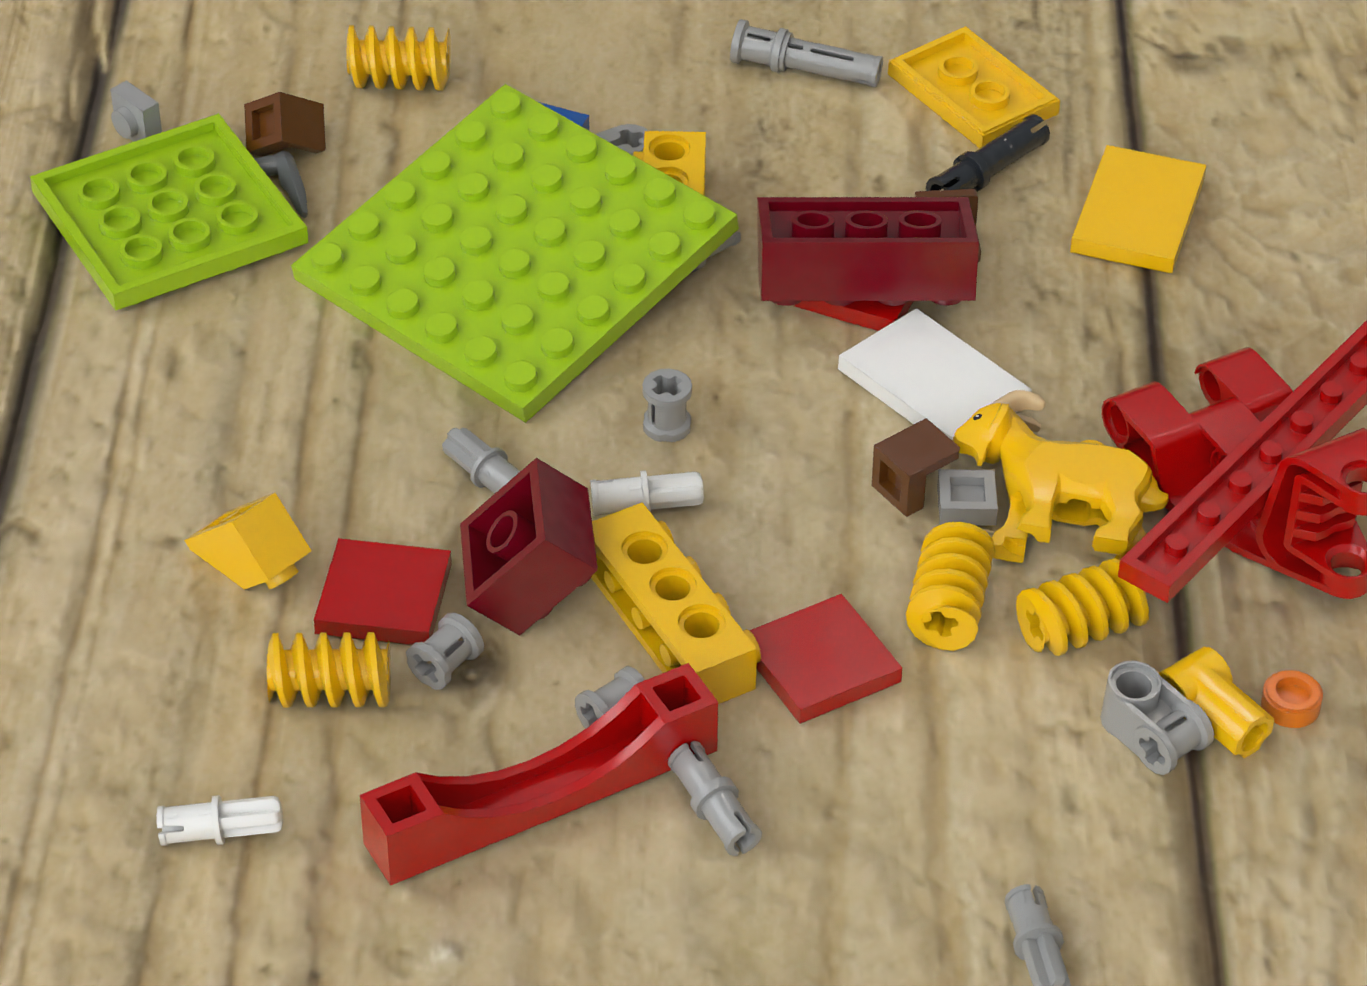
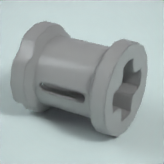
M659 369L651 372L645 377L642 384L643 396L648 401V410L644 413L643 431L648 437L659 442H676L684 439L690 433L691 415L686 410V403L692 394L691 379L685 373L674 369Z
M454 612L447 613L439 621L438 630L424 643L415 642L406 651L407 664L412 673L422 683L435 690H442L451 681V673L466 659L474 660L484 651V642L477 628L468 619Z
M626 666L615 673L614 680L594 692L585 690L576 696V712L585 729L610 710L635 684L645 680L636 669Z

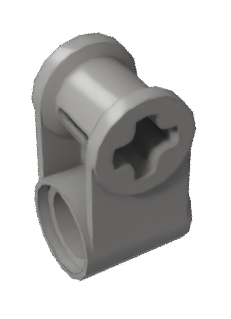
M1124 661L1116 664L1110 670L1100 716L1102 725L1108 733L1118 738L1134 752L1148 769L1156 774L1165 775L1174 770L1177 760L1191 750L1200 751L1211 745L1214 740V730L1206 713L1199 705L1188 700L1164 680L1153 667L1139 661Z

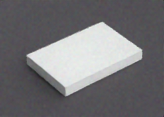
M917 308L839 355L838 370L912 424L927 418L951 440H953L956 430L978 409L993 403L1009 392L1015 390L1032 391L1031 388Z

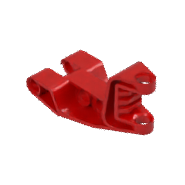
M1245 347L1204 362L1196 367L1194 373H1199L1201 390L1210 405L1188 413L1161 383L1155 381L1103 401L1102 419L1107 433L1118 448L1130 450L1149 465L1159 490L1168 494L1169 502L1165 508L1169 511L1293 392L1291 387L1252 348ZM1361 428L1281 460L1264 507L1225 547L1234 553L1338 598L1354 599L1366 594L1367 542L1356 521L1357 515L1367 516V492H1361L1363 482H1367V429ZM1349 567L1360 570L1361 574L1357 576H1344L1338 574L1333 569Z

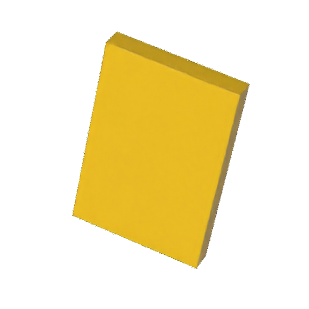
M966 26L893 58L888 63V75L978 148L983 147L1023 121L1028 115H1038L1045 121L1059 114L1060 99Z
M1106 145L1071 238L1070 252L1173 273L1205 179L1207 165Z

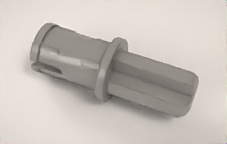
M467 428L451 429L447 433V439L442 444L444 453L470 473L471 481L475 486L479 488L486 486L494 494L520 472L508 462V456L505 451L497 447H489Z
M1030 884L1015 887L1006 895L1004 901L1016 933L1013 941L1015 954L1020 959L1025 960L1033 986H1071L1060 953L1064 943L1061 930L1056 925H1053L1043 890L1035 885L1031 892Z

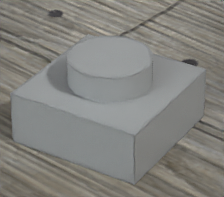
M127 80L110 89L113 105L112 123L116 131L123 138H129L134 142L162 132L159 103Z
M938 469L939 525L946 522L996 525L998 506L995 470Z

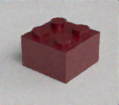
M535 458L460 523L467 606L519 636L539 619L549 615L559 602L577 587L585 585L592 575L598 571L588 488L538 458Z

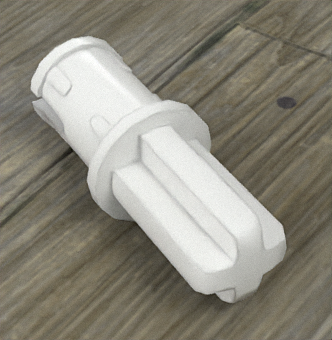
M640 471L641 477L590 480L593 516L615 513L641 502L650 511L651 509L700 505L704 499L703 481L698 472L647 476L646 471Z
M220 795L212 796V801L208 803L170 807L158 806L156 815L157 828H162V832L158 833L161 846L171 843L215 839L217 845L225 843V838L275 833L282 829L283 824L282 806L279 798L276 796L222 801Z

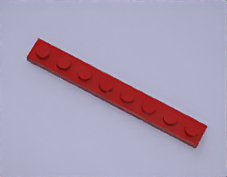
M1367 320L1120 559L1119 578L1168 603L1264 507L1281 460L1332 440L1367 405Z

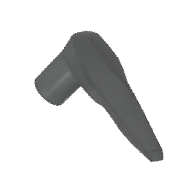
M282 150L274 155L254 158L268 177L279 175L281 187L287 191L293 206L301 217L306 218L308 215L306 192L293 155Z

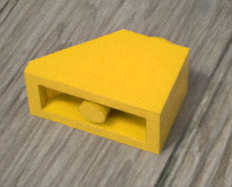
M276 493L269 494L225 512L184 540L192 552L244 590L262 583H266L269 589L281 585L299 572L294 563L312 551Z

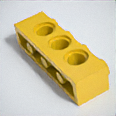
M643 502L592 521L598 571L591 578L662 673L689 663L717 699L718 704L755 690L756 666L761 659L757 640L748 629L742 630L734 620L725 598L719 592L713 593L705 583L696 561L691 556L685 557L676 546L667 524L662 520L657 521Z

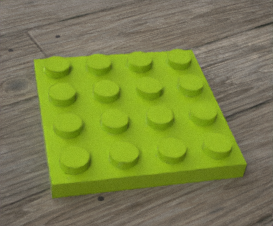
M219 113L30 176L32 193L115 311L309 243L308 230L305 223Z

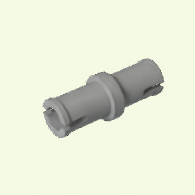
M691 742L690 747L695 753L694 755L687 743L682 744L670 755L668 765L691 795L690 806L700 819L709 821L724 843V848L729 855L738 856L739 849L735 843L739 846L742 854L747 853L759 843L762 832L753 823L737 800L738 789L730 778L722 777L700 742Z

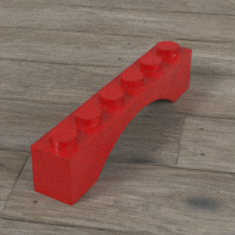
M689 663L635 684L610 710L589 727L561 745L528 761L498 771L470 776H435L415 772L360 794L363 843L390 886L666 773L671 770L668 765L670 755L682 744L687 743L693 755L695 753L690 747L692 741L700 742L705 749L706 755L717 752L718 701Z

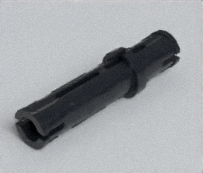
M1035 114L1028 115L1023 121L977 151H966L954 160L952 167L927 181L926 191L942 189H975L977 192L989 184L990 177L1038 146L1047 143L1050 138L1048 125L1032 133L1031 129L1044 120Z

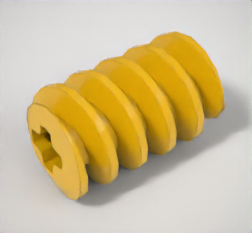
M349 25L346 48L347 72L349 75L351 74L355 87L358 89H363L366 86L370 75L372 76L375 88L384 89L391 75L397 90H403L409 76H411L415 89L423 91L430 76L435 90L443 91L450 75V29L448 28L444 41L438 42L434 27H428L423 41H418L414 27H408L404 40L399 41L394 26H389L384 40H379L374 25L368 26L364 39H359L355 26Z
M946 522L934 527L924 537L909 597L910 601L906 610L907 626L913 635L924 644L939 650L955 651L967 647L975 640L978 632V623L982 615L981 608L985 601V591L989 582L988 576L992 568L995 546L990 535L974 524Z
M1116 558L1103 561L1098 567L1089 566L1083 568L1078 574L1070 573L1063 575L1058 582L1055 580L1046 581L1038 589L1027 588L1022 590L1016 600L1017 619L1021 632L1030 648L1035 652H1042L1044 644H1046L1055 656H1061L1066 654L1068 650V641L1075 648L1085 647L1088 643V633L1094 640L1102 641L1107 638L1109 628L1115 633L1126 632L1129 627V620L1135 626L1145 625L1149 620L1146 592L1119 578L1120 560Z
M320 632L315 648L308 649L303 633H296L291 648L284 649L279 633H272L267 654V692L269 703L274 691H276L283 708L292 707L298 691H301L306 706L316 707L321 692L324 690L330 706L340 707L345 692L348 690L354 706L363 707L369 691L372 690L378 706H388L391 687L389 641L386 649H380L375 633L368 632L362 649H356L351 633L344 632L338 649H332L327 633Z

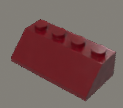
M757 197L758 280L761 301H771L782 306L796 305L801 301H825L836 306L849 305L854 301H878L890 306L903 305L908 301H932L935 304L944 306L956 305L961 301H976L979 240L968 197Z

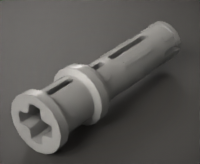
M740 19L736 25L730 50V61L732 63L739 64L742 60L769 65L771 71L777 73L785 71L788 67L857 82L874 88L879 83L883 67V56H874L835 46L794 38L793 33L789 32V29L780 28L778 32L752 27L749 25L748 20Z

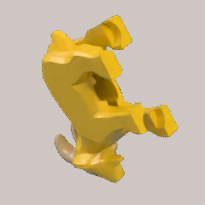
M1025 390L1009 392L993 403L978 409L956 430L952 441L960 447L959 453L974 457L977 466H982L984 461L995 464L1001 460L1010 508L1005 525L995 531L992 536L995 546L994 559L1023 563L1027 538L1032 534L1038 542L1049 543L1052 520L1081 526L1099 525L1092 540L1094 551L1116 554L1114 558L1120 560L1146 535L1142 527L1144 512L1163 509L1169 502L1168 494L1159 490L1149 465L1130 450L1106 446L1096 440H1085L1082 442L1050 441L1035 435L1033 432H1039L1041 424L1028 415L1015 412L1043 410L1046 402L1036 393Z

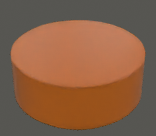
M1294 670L1280 671L1274 673L1265 681L1261 707L1274 718V723L1288 728L1305 727L1312 724L1319 717L1323 690L1320 684L1308 674Z

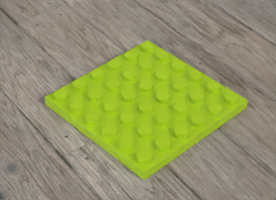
M504 84L295 261L291 267L294 279L526 423L739 229L736 213L518 90Z

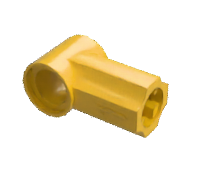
M1203 646L1158 673L1184 697L1201 707L1211 721L1214 738L1234 755L1239 754L1243 758L1250 756L1260 749L1264 740L1272 733L1274 718L1233 683L1229 666L1224 658L1214 649Z

